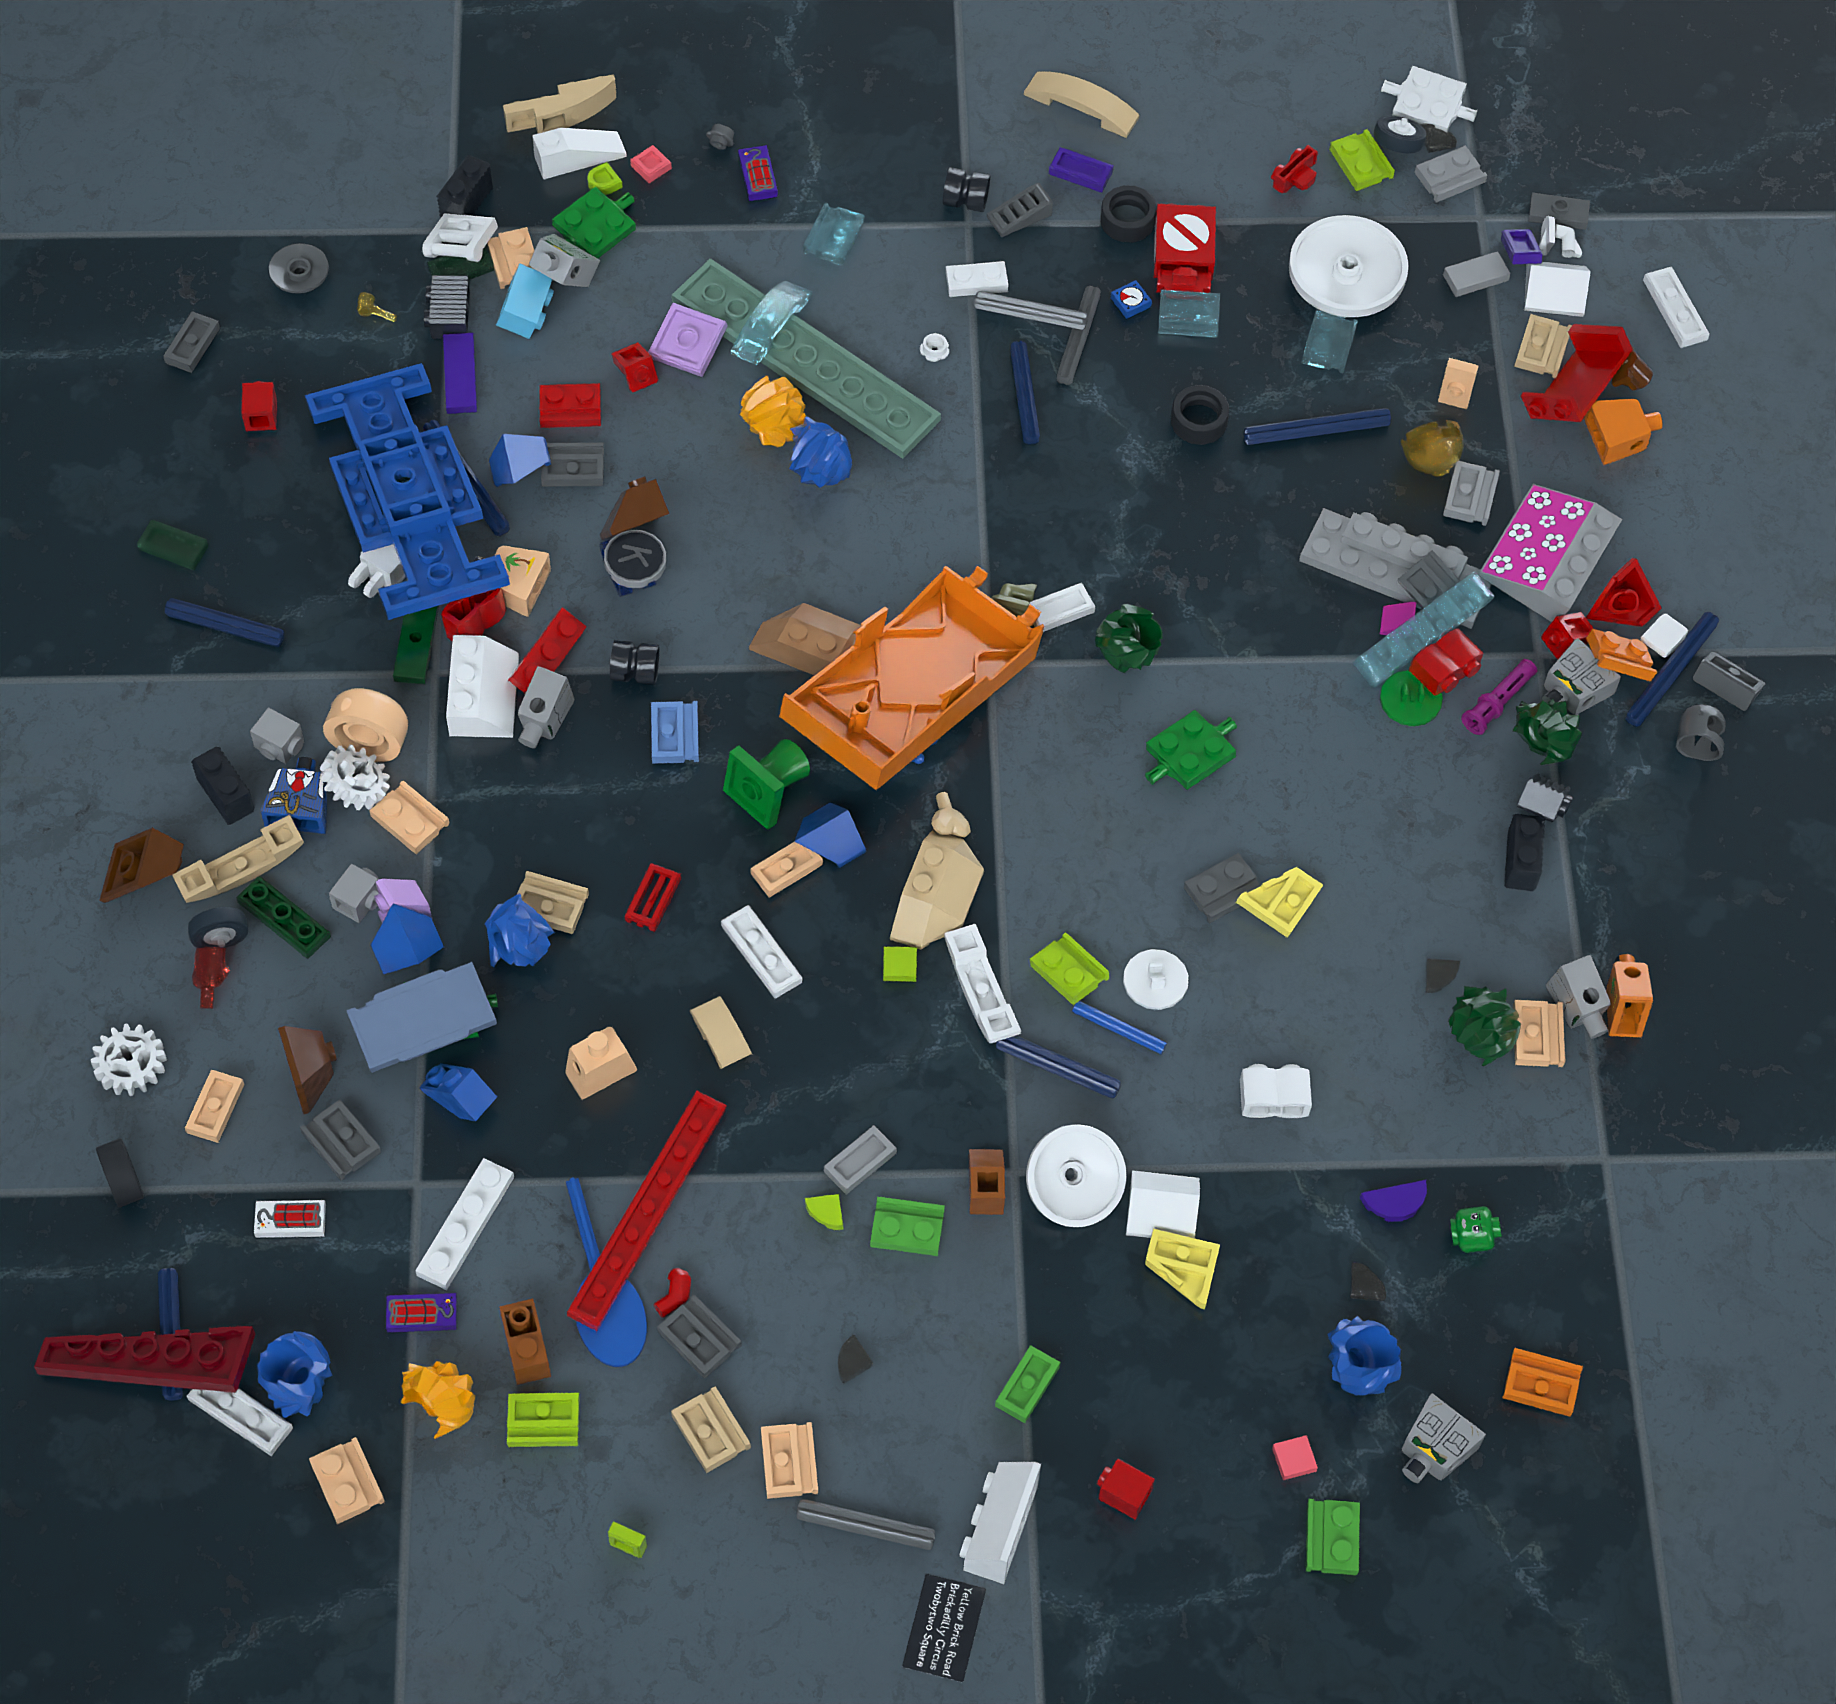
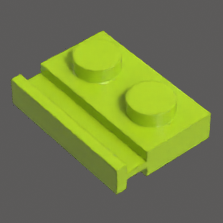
M1368 129L1364 130L1362 134L1357 135L1355 133L1330 142V152L1356 191L1378 184L1384 178H1393L1395 170Z
M1066 932L1059 941L1056 942L1054 940L1030 958L1031 967L1072 1005H1075L1095 990L1101 981L1109 979V971Z
M579 1393L508 1394L507 1446H578Z

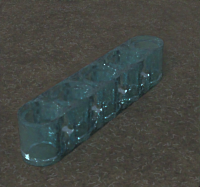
M1473 572L1364 652L1353 662V665L1370 687L1375 688L1412 661L1420 651L1436 643L1444 635L1486 606L1495 596L1477 573Z

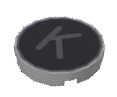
M628 530L617 534L609 541L604 552V566L611 575V579L617 584L627 588H642L648 586V583L661 578L666 568V551L662 542L655 535L643 530Z

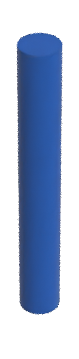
M1081 1001L1074 1005L1073 1013L1162 1055L1166 1048V1042Z

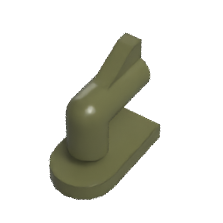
M1006 583L1001 587L1000 593L993 595L991 599L1016 617L1018 615L1021 616L1027 610L1029 602L1033 601L1037 585Z

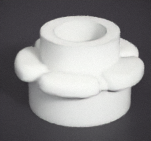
M937 333L929 334L924 338L923 344L920 345V352L923 356H926L927 360L937 362L948 356L949 344L944 336Z

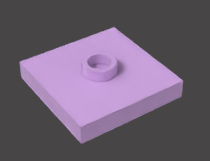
M672 303L648 353L652 356L653 360L703 377L728 325L726 321Z

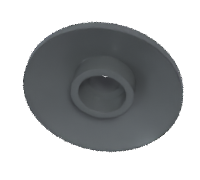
M309 244L288 245L276 252L269 263V274L272 282L281 290L290 293H305L314 290L325 281L329 272V264L325 254L317 247Z

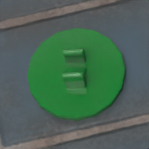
M1409 670L1397 672L1390 676L1381 688L1380 702L1383 710L1392 720L1402 725H1425L1436 718L1442 707V693L1434 696Z

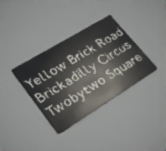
M926 1574L902 1667L963 1682L986 1589Z

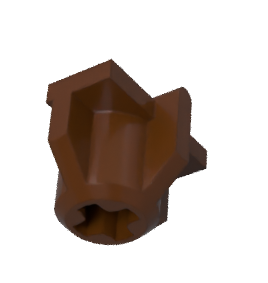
M1632 346V352L1613 376L1611 384L1614 387L1625 385L1633 391L1646 387L1652 379L1653 372L1634 351Z

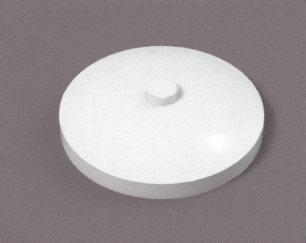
M1340 215L1316 221L1299 234L1291 249L1289 273L1297 292L1315 308L1336 316L1362 317L1384 310L1399 297L1407 279L1408 259L1405 249L1398 238L1381 224L1363 217Z

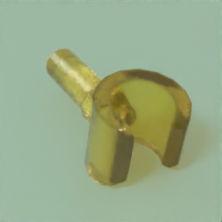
M364 292L359 294L357 311L361 316L367 317L374 314L393 322L396 321L397 315L374 305L375 297Z

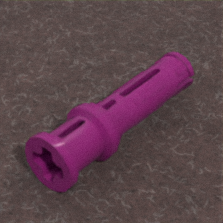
M1529 659L1521 660L1491 693L1482 694L1478 698L1476 706L1462 714L1461 720L1464 726L1473 734L1482 735L1493 718L1496 719L1502 715L1504 705L1537 673L1535 664Z

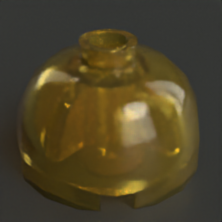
M1446 420L1447 426L1439 427L1437 421L1430 422L1406 433L1407 440L1401 439V445L1408 463L1415 470L1425 474H1432L1433 476L1447 474L1450 468L1460 460L1464 449L1463 435L1457 422Z

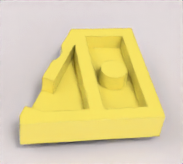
M1295 867L1283 873L1279 878H1273L1248 893H1242L1236 903L1288 938L1323 887V884L1298 867Z
M1153 1228L1145 1265L1196 1306L1205 1309L1220 1245Z

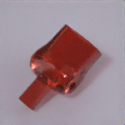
M204 947L197 948L195 951L192 982L196 988L201 989V1009H213L214 988L219 987L229 974V969L226 965V948Z

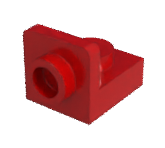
M639 342L611 353L614 364L625 375L628 387L632 392L658 382L652 356Z
M1582 612L1556 616L1542 634L1541 639L1553 655L1559 659L1577 638L1584 644H1589L1586 637L1594 628Z

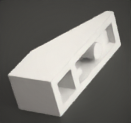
M557 128L532 135L534 156L543 179L627 157L624 146L616 131Z

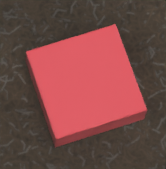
M654 145L630 159L631 167L648 183H651L672 169L671 162Z
M1307 1435L1273 1444L1272 1450L1283 1480L1317 1471L1318 1467Z

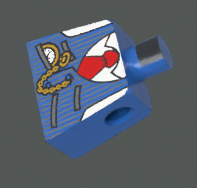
M299 757L295 769L281 768L277 771L261 808L265 827L290 815L298 831L326 834L327 791L324 790L326 782L320 780L321 772H315L316 761L314 759Z

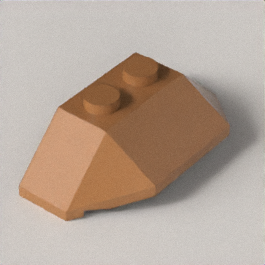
M802 603L762 622L749 646V650L815 676L855 644L857 635L853 631L861 625Z

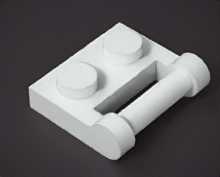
M444 213L424 241L422 247L425 257L436 258L438 255L463 257L467 258L468 261L478 262L481 260L483 248L498 228V225L493 217ZM442 242H449V243H460V244H468V245H467V246H464V245H452V244H441V243H442Z

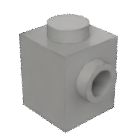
M269 707L250 730L254 747L262 755L270 760L277 759L285 764L293 755L295 756L300 752L304 744L300 724Z
M351 864L329 892L332 908L360 923L369 910H374L378 906L374 898L378 894L376 881L379 880L378 876L368 868L360 869Z

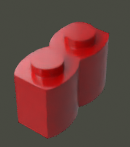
M502 588L449 602L441 613L447 638L453 642V635L482 636L485 629L497 624L506 613Z
M1456 628L1444 635L1436 643L1420 651L1413 658L1409 671L1434 696L1443 691L1449 693L1457 686L1460 679L1466 676L1471 678L1480 670L1482 666L1480 662L1484 653L1459 628Z

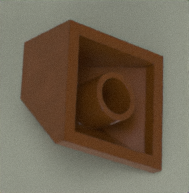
M644 476L628 483L630 489L621 493L600 533L602 540L669 514L656 479L647 482Z
M153 827L116 843L99 901L107 903L177 873L182 863L181 854L184 844Z
M289 1026L279 1027L278 1030L303 1114L310 1113L334 1075L331 1062L336 1061L337 1058L332 1041L325 1043L322 1031Z

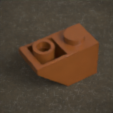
M969 1149V1214L1003 1215L1005 1204L1003 1150Z
M534 1299L499 1306L517 1385L551 1377Z

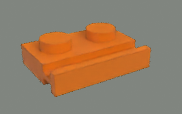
M1592 629L1586 637L1594 658L1599 659L1598 667L1650 682L1657 674L1656 669L1651 668L1653 661L1647 646L1642 641L1627 639L1610 631L1603 632Z
M1514 1348L1502 1398L1571 1417L1583 1366Z

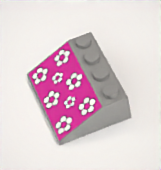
M1532 484L1478 575L1552 622L1556 616L1565 615L1570 610L1622 519L1595 502Z

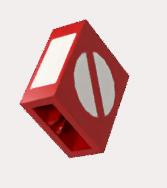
M1172 203L1157 204L1154 240V278H1157L1158 269L1174 270L1180 267H1188L1197 272L1211 273V281L1213 280L1216 207L1176 205Z

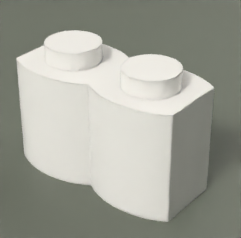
M1254 1064L1242 1070L1240 1077L1242 1116L1253 1118L1272 1116L1302 1118L1309 1116L1312 1102L1308 1069L1300 1068V1066L1294 1064L1285 1065L1280 1069L1267 1068L1263 1064Z

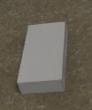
M1497 251L1446 267L1443 276L1455 297L1509 281L1511 273Z
M872 1126L824 1166V1172L847 1195L896 1154L897 1148L875 1126Z

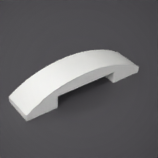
M976 924L944 933L959 982L971 1011L987 1041L993 1043L1021 1034V1029L1010 1004H1006L986 957L987 950Z

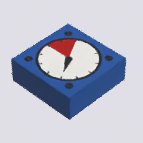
M1136 280L1111 292V300L1126 319L1150 308L1152 305V300Z

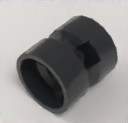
M950 167L944 186L943 205L959 208L962 204H965L967 210L984 212L991 176L979 172H974L970 176L966 170Z
M614 640L610 660V680L629 682L631 678H635L637 683L655 685L659 669V645L641 643L638 647H635L633 642Z

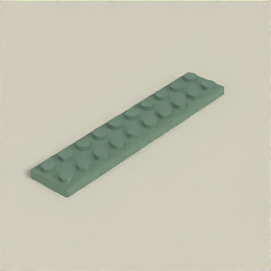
M711 258L672 294L673 303L726 321L728 326L723 335L724 338L781 377H786L793 385L902 459L941 421V413Z

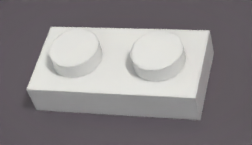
M1004 261L946 266L949 297L976 295L979 291L987 293L1008 292V280Z

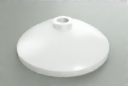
M1085 1125L1062 1126L1045 1135L1033 1149L1026 1170L1027 1189L1036 1208L1051 1221L1069 1227L1089 1226L1108 1216L1119 1203L1126 1184L1125 1162L1118 1146L1102 1131ZM1069 1168H1072L1075 1172L1071 1180H1067L1065 1177V1173Z

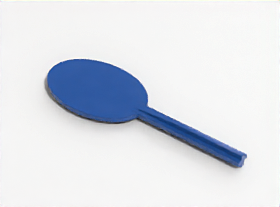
M570 1178L569 1181H566V1186L591 1271L600 1256L579 1179ZM587 1277L582 1281L581 1285L579 1286L577 1294L580 1291ZM628 1280L598 1331L576 1321L581 1339L589 1352L606 1365L612 1367L629 1365L637 1359L643 1350L647 1335L645 1309L639 1294Z

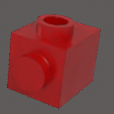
M257 381L254 383H242V417L246 431L276 430L277 397L273 382Z
M1117 1459L1112 1469L1106 1466L1098 1479L1097 1485L1101 1487L1098 1499L1136 1520L1153 1490L1155 1479Z

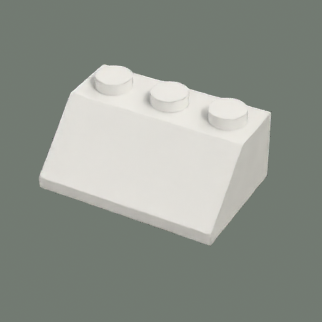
M453 635L446 712L449 736L513 738L517 687L508 679L519 665L518 652L486 636Z
M999 1462L996 1472L988 1473L982 1491L987 1493L984 1506L977 1504L971 1524L976 1526L973 1537H965L960 1552V1557L965 1558L964 1571L1001 1584L1005 1583L1038 1487L1041 1464L1036 1462Z

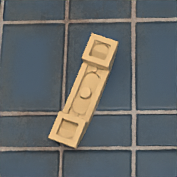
M1045 71L1037 72L1024 91L1025 96L1050 106L1052 101L1055 100L1101 119V128L1127 138L1139 119V114L1114 94L1091 82L1067 74Z
M288 815L260 829L263 836L204 865L202 860H199L172 874L186 903L216 896L241 886L269 871L294 853L304 841L291 816Z

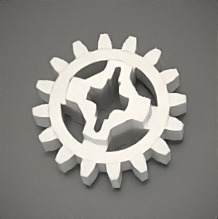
M349 745L347 750L342 746H338L335 752L331 750L320 767V770L323 772L320 780L327 782L324 790L335 793L333 796L334 801L341 798L344 800V807L347 808L352 803L356 810H360L363 805L367 809H371L374 804L381 801L390 787L386 783L390 776L382 773V770L385 768L384 764H376L374 762L377 757L375 754L368 757L365 748L356 752L353 745Z
M124 1024L123 1032H118L113 1027L111 1028L112 1036L110 1038L103 1035L100 1037L103 1046L93 1047L96 1057L91 1059L93 1069H95L93 1071L97 1081L102 1080L101 1082L105 1090L113 1086L116 1095H120L123 1089H127L129 1096H133L134 1089L138 1087L141 1091L146 1092L145 1084L147 1082L158 1083L155 1073L165 1072L162 1062L167 1061V1057L163 1051V1044L160 1039H156L154 1031L150 1030L144 1034L142 1025H138L135 1031H131L129 1025Z

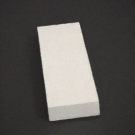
M1672 266L1645 274L1643 281L1680 348L1707 341L1709 332Z
M749 905L721 920V926L775 999L802 983V976Z
M192 1389L187 1395L190 1402L270 1456L274 1454L293 1429L292 1424L240 1389H237L236 1393Z

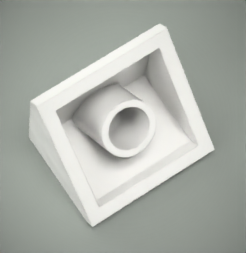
M1550 262L1526 264L1524 311L1583 317L1591 271L1586 266Z
M1132 1171L1126 1235L1151 1238L1154 1228L1195 1238L1200 1198L1199 1178Z

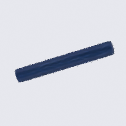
M1014 341L1011 343L1010 352L1023 441L1027 445L1037 444L1040 441V432L1027 345L1024 341Z
M170 598L165 605V614L169 617L274 647H279L284 640L285 632L276 627Z
M1013 1036L996 1042V1048L1109 1098H1115L1119 1092L1121 1082L1118 1079L1021 1037Z
M174 1268L161 1269L158 1272L160 1335L175 1334V1330H180L178 1274ZM162 1386V1395L167 1401L179 1400L183 1396V1388Z

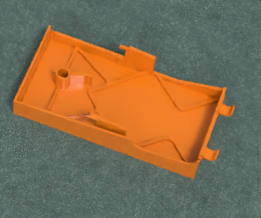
M945 566L943 571L910 605L886 626L885 621L888 613V608L883 607L863 621L861 626L853 631L857 635L853 646L791 695L784 694L779 717L877 790L1035 659L1045 626L1043 624L1035 628L1030 626L1037 621L1041 611L1030 604L1024 614L1016 617L978 589L988 576L986 571L977 566L972 575L963 578Z

